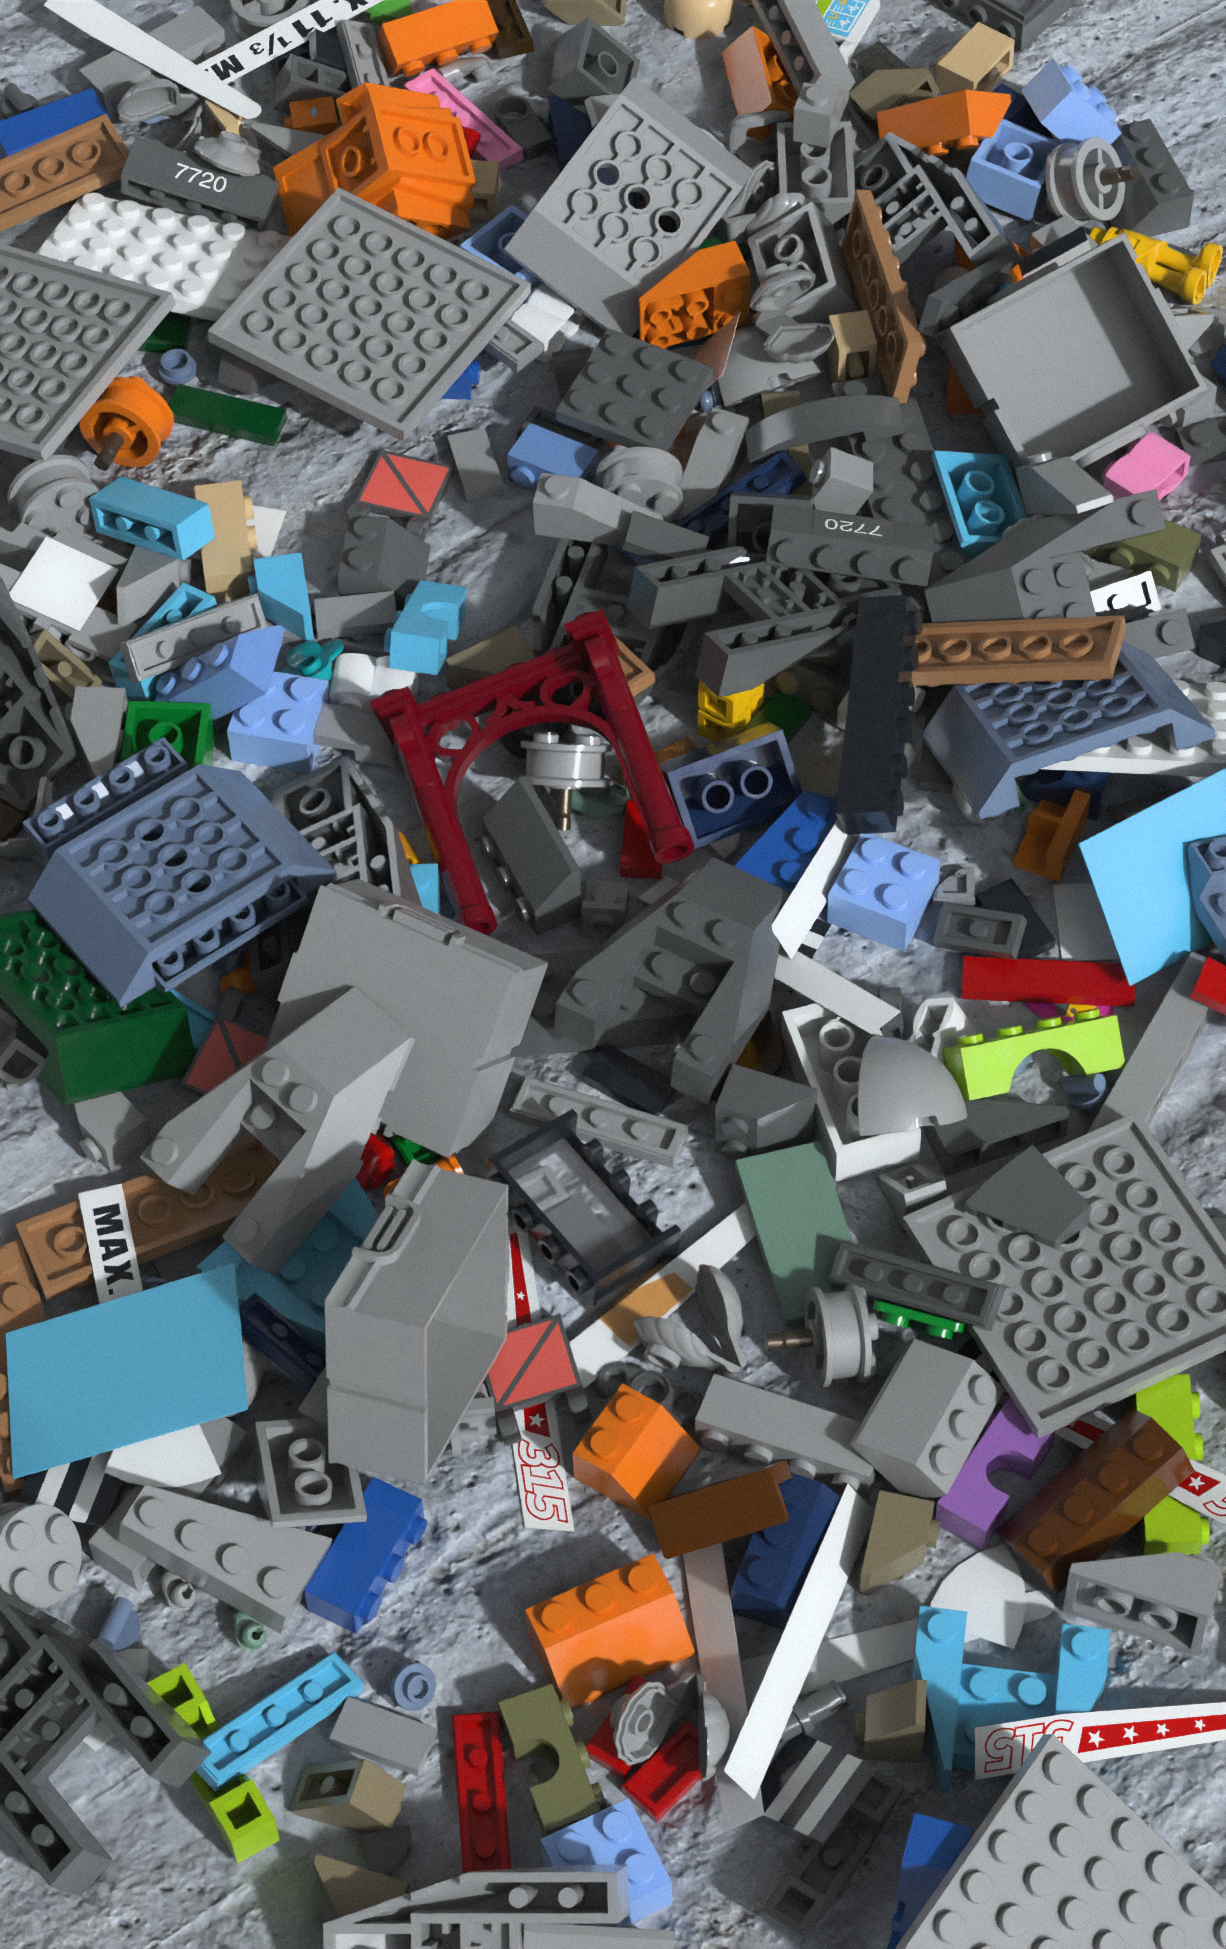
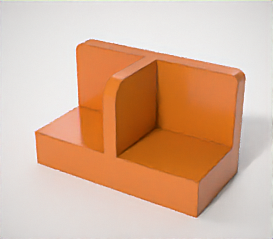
M1075 789L1067 807L1047 800H1041L1037 809L1030 811L1028 815L1026 833L1014 858V867L1060 882L1088 819L1091 794Z

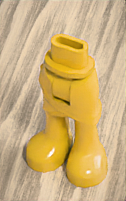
M1094 227L1089 236L1100 245L1125 232L1138 256L1135 259L1136 263L1142 264L1150 281L1178 295L1184 302L1198 305L1204 297L1206 288L1209 289L1222 259L1223 248L1215 243H1207L1201 248L1198 255L1193 256L1168 247V243L1165 241L1153 239L1127 229H1121L1118 232L1116 227H1111L1108 231Z

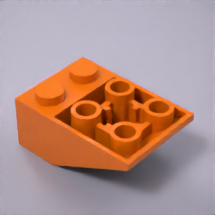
M736 241L698 250L638 299L639 340L663 349L678 343L698 340L718 332L739 312L740 316L736 329L749 325L751 274Z

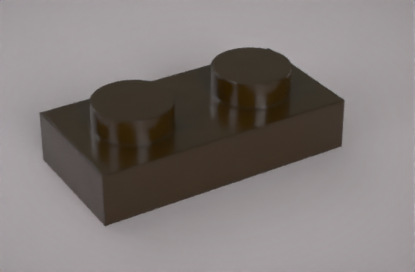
M487 0L499 31L493 43L499 60L534 52L533 39L516 0Z

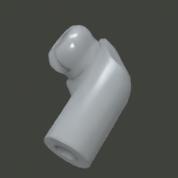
M484 57L460 58L436 70L449 83L473 74V79L477 83L484 82L492 77V70L488 66L490 62Z
M168 1569L164 1570L160 1577V1584L166 1603L176 1611L189 1610L197 1599L196 1588L193 1589L189 1581Z

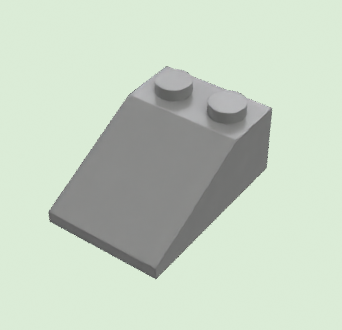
M76 686L73 703L66 704L65 723L67 727L72 728L71 738L77 750L80 767L87 783L120 763L128 710L125 688Z
M311 1418L255 1422L253 1463L259 1496L272 1529L366 1522L367 1513L358 1468L351 1470L343 1464H329L328 1429Z
M1180 1552L1072 1563L1062 1612L1199 1656L1214 1609L1224 1567L1215 1564L1206 1556L1200 1554L1186 1555Z

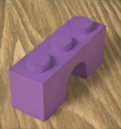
M1009 1398L999 1412L996 1410L992 1411L980 1433L983 1435L976 1447L973 1446L948 1494L933 1498L934 1504L937 1506L935 1519L941 1520L940 1527L981 1551L985 1549L995 1534V1530L999 1528L1005 1519L1009 1495L995 1488L988 1478L1000 1471H1010L1030 1481L1054 1444L1055 1431L1037 1439L1014 1402Z

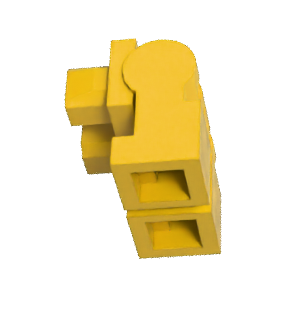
M700 680L698 686V707L700 709L698 710L697 734L712 742H717L741 733L751 722V717H755L763 707L764 683L752 690L718 697Z

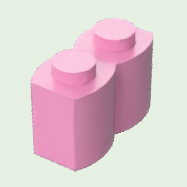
M1151 432L1142 439H1135L1125 456L1118 461L1112 460L1107 465L1102 474L1103 487L1116 498L1156 489L1160 501L1163 496L1174 490L1186 477L1191 455L1156 433Z

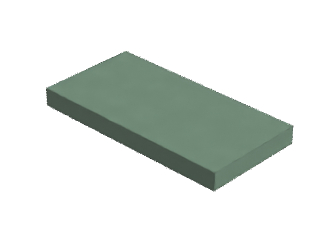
M820 1141L735 1160L734 1164L784 1326L804 1322L805 1298L810 1287H819L823 1293L844 1291V1289L828 1284L827 1279L841 1240L853 1243ZM867 1296L868 1307L872 1302V1298Z

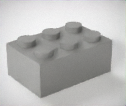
M813 202L747 238L758 278L770 267L781 263H786L789 270L812 271L816 275L814 285L809 291L788 305L784 313L785 315L800 324L822 323L829 325L830 315L852 312L858 309L835 228Z

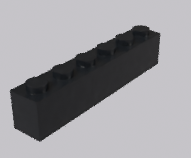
M908 595L859 598L836 816L847 835L896 832L897 817L902 816L904 811V799L900 787L901 779H906L908 773L904 748L905 743L911 740V723L908 718V709L915 703V689L911 680L912 671H916L919 664L918 651L915 646L916 635H921L922 633L921 613L919 610L914 609Z

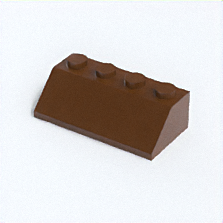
M1131 1408L996 1529L995 1533L1055 1595H1058L1067 1586L1072 1563L1095 1561L1195 1470L1182 1446L1153 1418Z

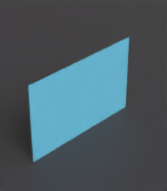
M1226 768L1078 843L1129 986L1213 942L1210 934L1193 909L1187 849L1190 843L1226 836Z
M235 1262L6 1333L13 1479L248 1410Z

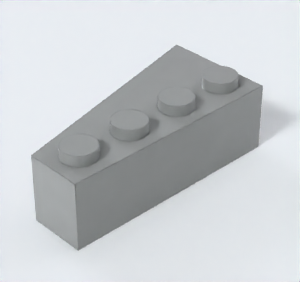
M0 563V576L8 592H10L22 573ZM14 602L29 635L45 628L102 680L115 684L108 663L121 650L119 643L131 639L139 631L137 624L131 622L127 625H118L117 615L95 606L81 630L78 631Z
M145 1484L120 1524L118 1541L281 1634L303 1598L304 1590L329 1551L332 1538L294 1527L272 1529L267 1519Z

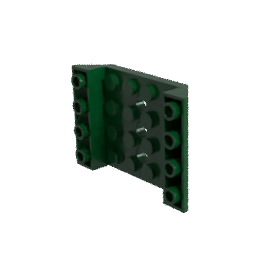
M33 908L0 915V998L49 1050L38 1078L64 1106L185 1076L195 1057L186 1007L170 990L165 993L150 989L120 1008Z

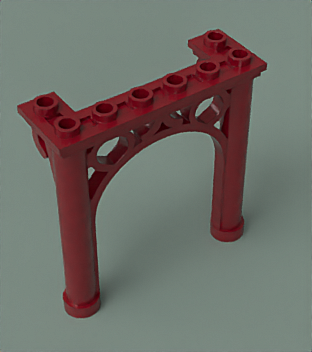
M603 609L582 613L573 621L564 624L572 644L551 648L544 655L527 662L513 663L504 671L489 677L473 679L466 686L451 692L435 694L428 701L417 704L408 686L401 689L388 690L379 698L369 701L387 737L397 750L454 913L452 920L487 936L495 931L498 924L492 907L488 902L459 820L457 796L461 781L476 757L490 744L512 731L538 723L567 722L578 724L597 732L610 743L616 752L649 839V846L655 861L660 864L674 863L686 858L695 848L689 830L682 826L620 664L618 655L621 654V651ZM570 683H579L584 686L582 694L570 706L556 704L551 701L552 694L560 687ZM540 692V700L543 706H537L534 700L526 702L520 701V699ZM595 695L599 699L606 721L587 711L592 705ZM495 710L490 717L484 720L487 726L481 729L475 717ZM459 727L471 729V736L462 749H448L440 746L442 736L448 731ZM435 758L446 763H452L446 776L445 784H443Z

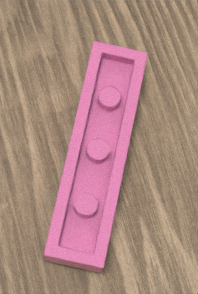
M434 68L404 84L405 90L437 95L441 108H450L452 116L460 117L462 126L477 130L482 135L472 156L476 160L499 162L500 173L523 160V148Z

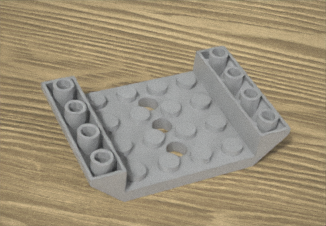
M633 77L534 207L503 252L605 331L610 328L632 337L639 328L638 299L696 252L754 171ZM600 168L610 169L616 176V183L613 185L601 183L597 176V170ZM630 192L641 193L646 199V207L643 209L632 207L628 201V194ZM662 215L672 217L677 224L676 232L667 233L663 231L658 223L659 217Z

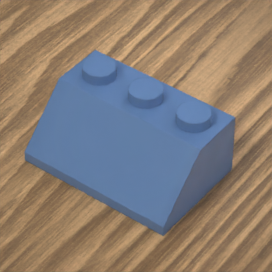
M275 625L239 634L224 643L216 644L210 651L199 657H192L179 668L165 672L156 685L158 693L155 702L211 703L213 719L215 721L265 695L268 691L285 628L281 625Z

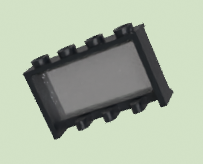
M571 1109L488 1158L486 1180L508 1185V1210L511 1212L517 1227L524 1233L528 1232L538 1243L543 1257L549 1263H555L566 1276L570 1288L576 1294H582L592 1306H595L597 1300L667 1257H677L681 1229L676 1224L664 1232L657 1227L658 1209L651 1199H647L638 1205L629 1195L631 1179L628 1173L622 1168L613 1174L608 1172L602 1165L603 1146L596 1138L583 1144L575 1135L578 1114Z

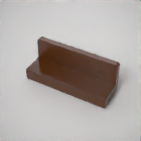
M787 1460L690 1490L647 1506L664 1558H674L787 1522L789 1514L778 1485L792 1478Z

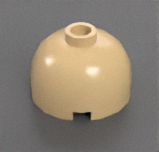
M664 0V20L668 28L674 31L675 27L683 31V37L689 39H708L719 36L724 32V26L729 22L732 24L734 21L735 0Z

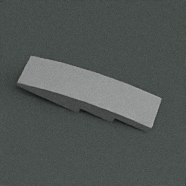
M23 522L13 532L0 527V563L17 570H25L46 536L119 569L107 588L116 589L128 563V559L64 527L54 538Z

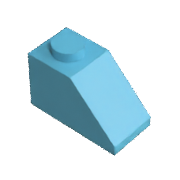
M293 553L253 559L255 575L248 576L250 594H258L264 617L306 641L314 640L302 554Z

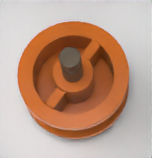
M130 376L128 378L115 377L79 421V426L84 439L98 453L94 461L98 469L106 471L112 462L127 467H143L151 464L158 456L161 442L166 440L173 430L174 414L163 397L149 387L143 379L137 376Z

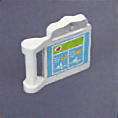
M814 0L836 43L841 44V46H837L848 66L858 43L880 9V0Z

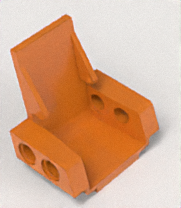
M364 82L336 99L342 127L273 167L276 182H279L278 191L289 237H293L338 187L443 240L471 228L467 211L474 205L471 188L477 184L460 117L452 116L450 108H441L437 95Z

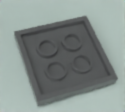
M608 328L556 409V421L626 448L652 447L668 452L711 382L713 367Z

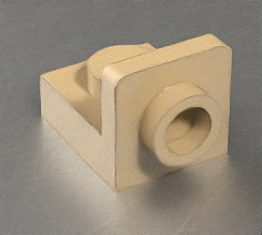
M209 99L205 101L207 128L213 136L219 138L221 131L231 132L240 136V133L243 132L241 123L243 117Z

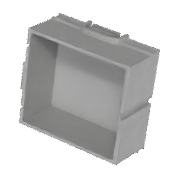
M1125 232L1060 267L1054 262L988 298L984 302L986 307L936 334L975 410L981 407L986 417L981 421L998 453L1006 455L1020 494L1021 490L1015 468L1028 465L1027 457L1051 451L1052 457L1067 456L1080 468H1084L1146 434V426L1196 400L1195 395L1208 389L1196 365H1191L1188 361L1191 359V356L1178 333L1181 329L1159 287L1154 288L1142 264L1136 263L1135 259L1138 256Z
M356 879L336 885L333 883H329L327 886L320 885L299 950L293 952L277 999L281 1003L265 1049L354 986L359 988L416 1039L394 1092L388 1091L380 1110L379 1116L382 1120L378 1130L385 1128L384 1136L400 1135L449 1158L453 1153L458 1154L461 1149L487 1138L515 1057L510 1055L511 1049L521 1043L548 962L363 880Z
M413 1159L391 1195L387 1194L385 1197L384 1210L360 1248H353L352 1257L324 1300L326 1378H329V1386L327 1387L329 1464L339 1463L349 1467L351 1470L360 1468L421 1485L426 1484L507 1339L506 1312L510 1239H508L507 1184L444 1170L436 1164L425 1165Z

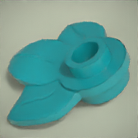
M336 638L322 646L311 640L297 644L286 656L288 665L278 672L323 679L329 682L333 678L334 673L331 669L332 661L342 653L343 643L340 639Z

